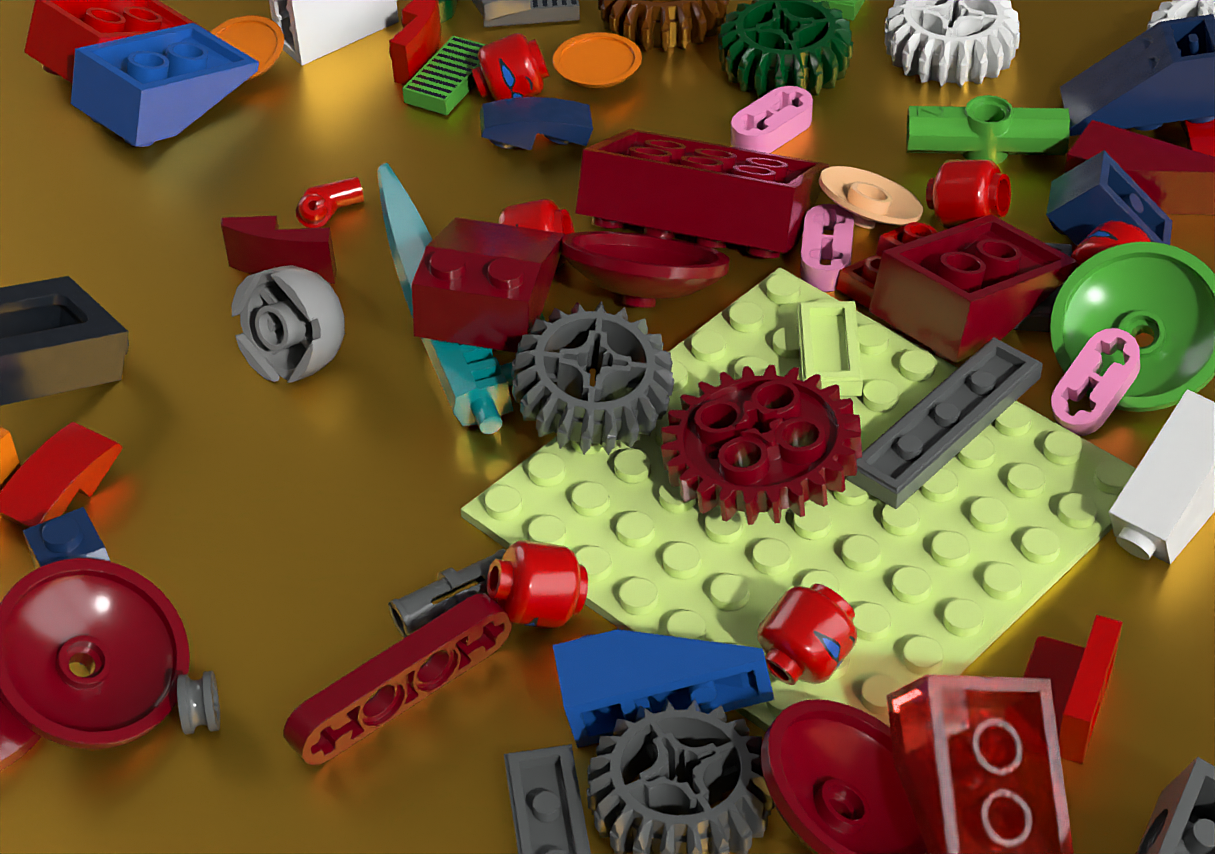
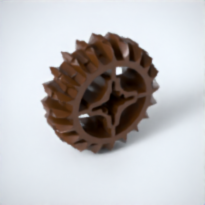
M598 0V10H601V19L605 30L624 36L636 45H643L646 51L655 47L663 48L665 52L670 47H679L682 50H686L688 43L700 45L703 44L705 37L716 36L717 28L724 24L727 6L729 5V0Z

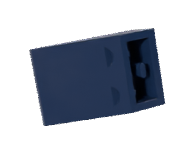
M1214 14L1161 21L1060 86L1063 108H1069V136L1081 135L1091 120L1122 129L1134 128L1140 131L1154 130L1169 122L1187 120L1191 123H1206L1214 120Z

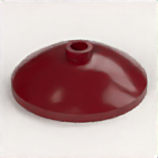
M585 231L567 234L562 238L561 253L570 265L595 285L622 294V303L634 307L652 308L656 306V299L688 296L718 282L729 270L730 259L722 252L703 245L672 238L627 232Z
M93 558L65 559L41 566L21 578L0 603V698L9 711L36 734L50 741L73 748L105 749L117 747L148 734L168 716L178 702V675L188 674L190 652L187 634L183 622L170 600L158 587L141 574L106 560ZM78 662L85 665L89 671V676L80 677L75 675L70 670L69 664Z
M820 699L805 700L790 705L771 723L764 735L761 747L762 771L768 792L785 824L814 854H947L952 840L953 827L950 808L941 785L919 753L888 725L853 706Z

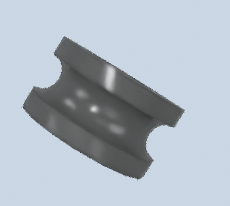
M213 670L204 671L202 678L198 680L191 679L188 674L178 675V708L184 734H194L195 728L200 725L207 726L210 731H218L220 729V704Z

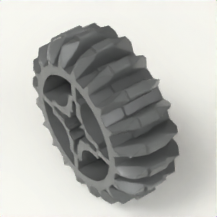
M602 301L594 311H585L576 302L571 309L570 315L554 308L552 314L549 315L548 322L536 319L530 329V335H522V339L518 343L516 359L512 361L511 376L514 377L512 393L515 397V402L521 403L520 412L523 415V421H536L535 428L538 431L539 437L553 432L556 433V441L560 449L570 440L579 442L583 455L590 449L591 444H600L609 455L612 449L615 448L616 440L632 448L634 442L638 439L639 433L650 436L652 430L656 427L657 420L663 419V415L668 411L669 396L673 392L674 378L672 377L673 372H671L673 362L671 353L663 351L664 344L661 334H648L645 318L632 323L629 322L625 307L615 315L606 313ZM592 368L596 370V383L594 387L590 386V369Z
M695 698L687 710H675L669 700L666 699L661 712L653 714L640 705L635 715V723L617 718L615 727L612 730L613 736H600L599 744L596 747L597 757L590 758V765L587 769L588 785L590 786L587 788L588 808L591 809L592 815H594V824L599 832V836L610 838V846L614 849L615 854H628L631 852L633 854H729V852L748 854L749 849L752 847V838H763L764 831L768 827V816L771 815V810L774 809L775 805L768 792L762 771V736H749L750 730L746 725L745 718L727 723V715L722 705L707 714L701 712V708ZM639 775V780L632 782ZM734 789L722 803L714 808L710 807L722 800V793Z

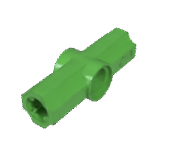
M991 95L973 98L967 103L966 107L909 106L907 113V153L963 154L965 159L992 160L996 165L1002 163L1008 154L1065 155V153H1068L1070 139L1069 108H1012V105L1007 100Z

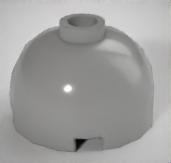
M293 265L281 266L248 275L236 289L231 305L232 317L240 315V324L243 333L235 335L236 341L249 365L264 379L275 382L281 376L288 381L287 383L301 380L323 369L339 351L345 335L344 313L340 300L333 288L319 274Z

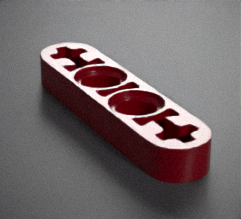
M485 593L475 594L465 599L300 704L288 717L283 729V737L308 764L318 765L331 760L495 653L507 640L512 630V623L509 621L508 613Z

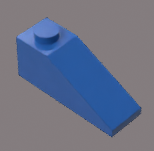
M621 629L585 635L576 640L553 645L563 706L577 748L599 743L600 736H613L612 730L615 727L617 718L635 723V715L640 705L655 714L661 712V708L666 699H668L675 710H687L695 698L701 708V712L709 714L721 705L724 712L774 700L763 648Z

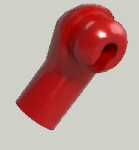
M352 177L309 187L298 202L295 210L298 221L307 228H321L328 223L338 208L364 202L359 178Z

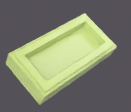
M855 301L797 302L801 381L804 382L809 377L819 374L821 375L822 389L837 384L840 388V396H862L863 376Z

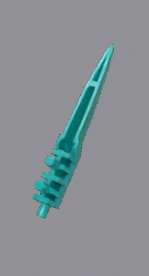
M383 163L377 170L383 218L395 269L413 318L411 284L425 248L433 239L403 185L389 164ZM421 338L451 409L462 426L478 425L484 434L497 432L502 426L500 416L514 411L508 388L513 386L514 377L511 376L512 362L500 365L497 358L493 357V349Z

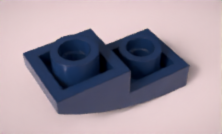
M544 97L510 98L482 104L480 110L481 137L487 138L493 144L507 149L520 147L531 150L537 133L543 134L547 139L558 144L566 145L572 142L587 146L593 131L590 106L571 100Z

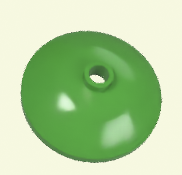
M1132 242L1117 245L1095 254L1076 268L1068 277L1053 305L1050 323L1051 341L1056 359L1063 373H1066L1089 339L1097 332L1104 329L1118 328L1127 331L1134 338L1141 333H1147L1152 335L1154 340L1146 347H1139L1140 371L1115 409L1131 412L1155 411L1177 405L1187 389L1198 393L1215 376V273L1196 256L1164 243ZM1117 349L1112 355L1105 354L1104 352L1101 353L1103 368L1099 375L1103 376L1114 362L1121 365L1125 364L1123 350ZM1091 387L1085 396L1090 397V393L1093 391Z

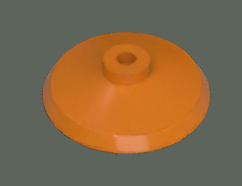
M246 15L227 20L210 32L259 61L258 71L246 81L268 71L279 58L284 46V34L280 26L273 20L258 15Z
M594 32L581 34L563 42L555 50L552 61L556 71L570 83L587 88H604L617 85L630 78L641 64L642 53L633 41L624 36L613 33Z

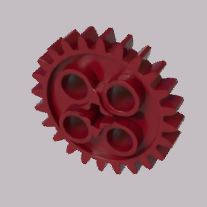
M769 365L763 376H755L753 370L749 366H745L742 371V378L734 380L726 372H721V385L717 387L701 381L698 383L700 397L683 394L680 397L682 410H669V426L662 427L663 465L664 470L668 472L670 486H680L681 499L684 502L698 498L699 512L702 514L712 510L717 505L720 506L722 521L726 522L737 511L745 512L748 525L754 524L759 512H768L774 523H780L782 510L790 508L799 517L805 516L804 502L810 500L824 507L828 505L827 489L843 493L846 490L845 476H856V459L862 458L860 416L853 412L852 399H840V388L837 384L822 389L821 375L819 374L809 377L804 382L801 381L799 368L793 367L783 377L777 376L774 365Z

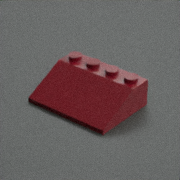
M628 129L583 149L575 214L591 216L592 224L600 227L623 228L624 223L644 226L643 233L650 236L674 238L675 233L695 236V243L706 247L725 248L729 242L748 246L747 253L757 257L778 258L780 257V252L786 253L798 244L803 232L806 213L814 207L822 190L819 185L820 174L830 164Z

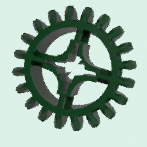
M752 0L751 4H737L736 12L726 14L725 23L721 25V33L718 35L721 69L727 72L729 82L740 83L741 91L756 90L758 97H762L770 91L783 86H797L807 90L813 96H818L821 88L832 89L835 86L836 80L845 78L846 70L853 56L850 21L843 19L842 10L830 9L828 1L816 3L813 0Z

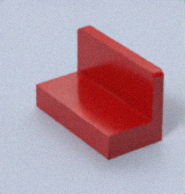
M1096 615L1086 647L1045 636L1036 638L1005 727L1004 740L1007 743L1083 765L1114 667L1122 621Z

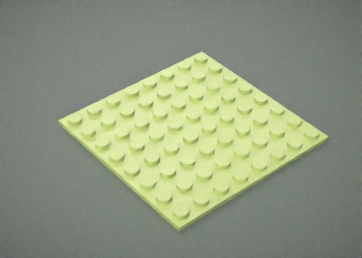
M778 268L669 351L673 362L671 370L673 372L672 377L674 378L673 392L669 396L670 401L667 413L663 415L662 420H657L656 427L652 430L650 436L639 433L638 439L634 442L632 448L616 440L615 448L612 449L609 455L600 444H591L590 449L583 455L579 442L571 440L560 449L555 437L461 508V517L506 549L514 542L520 540L564 545L575 553L579 564L585 566L588 574V592L585 605L621 630L762 648L758 641V627L788 589L795 586L810 588L815 583L832 589L843 597L855 612L853 623L857 629V641L830 679L820 684H811L798 680L795 685H788L768 671L774 700L736 709L735 711L766 732L776 717L790 705L805 700H830L860 709L899 733L1112 529L1109 510L1136 468L1020 402L1015 401L897 509L849 482L847 476H845L846 490L843 493L827 489L828 505L823 507L808 500L804 502L805 516L803 517L796 515L790 508L783 509L780 523H774L768 512H759L754 524L748 525L745 512L737 511L727 522L722 521L721 508L718 505L704 514L700 513L698 498L684 502L681 499L680 486L671 487L668 472L664 470L661 445H663L661 429L662 427L669 426V410H682L680 397L683 394L699 398V382L703 381L717 387L721 385V372H726L736 380L742 378V371L745 366H749L755 376H763L766 368L769 365H774L777 376L783 377L793 367L799 368L801 380L797 302L839 301L786 270ZM856 310L863 376L862 396H840V399L851 398L853 401V412L860 416L863 452L956 371L958 367Z

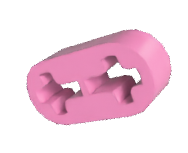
M783 86L770 91L737 112L731 121L732 147L771 153L805 131L812 122L813 98L811 94L797 86Z
M820 204L812 207L806 213L804 219L800 276L803 281L823 292L838 290L836 285L840 269L851 265L854 218L852 213L839 205ZM824 230L834 231L833 235H823ZM821 259L832 260L831 265H821Z
M1112 328L1097 332L1089 339L1056 385L1051 396L1053 417L1057 424L1078 436H1086L1096 432L1105 423L1140 371L1139 345L1131 334L1118 328ZM1117 349L1123 350L1125 364L1121 365L1114 362L1105 374L1100 376L1099 374L1103 368L1101 353L1104 352L1105 354L1112 355ZM1091 387L1093 391L1090 393L1089 400L1092 411L1089 413L1085 410H1080L1075 416L1069 415L1067 400L1070 398L1073 401H1080Z

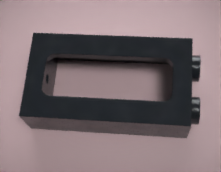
M69 276L1 287L0 406L121 380L125 355L129 349V331Z

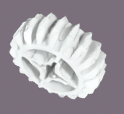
M895 0L893 7L888 11V17L885 19L884 43L886 45V54L892 56L894 66L903 67L905 75H920L921 83L934 80L939 81L941 87L945 83H956L959 87H962L964 82L967 81L982 84L984 77L998 78L1000 70L1010 67L1011 60L1015 57L1016 49L1019 48L1020 23L1018 21V12L1011 9L1010 0Z

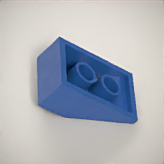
M195 23L75 49L71 105L90 116L94 122L104 125L121 136L126 143L133 146L146 147L152 145L155 141L178 135L258 71L259 61Z

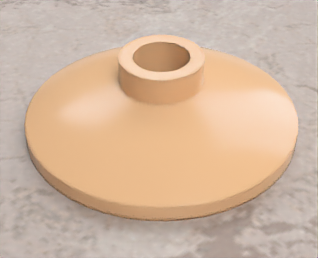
M846 166L828 167L820 174L819 185L821 189L836 204L853 214L854 224L857 226L872 229L876 227L877 223L906 225L911 222H917L923 213V206L916 196L901 185L878 174Z

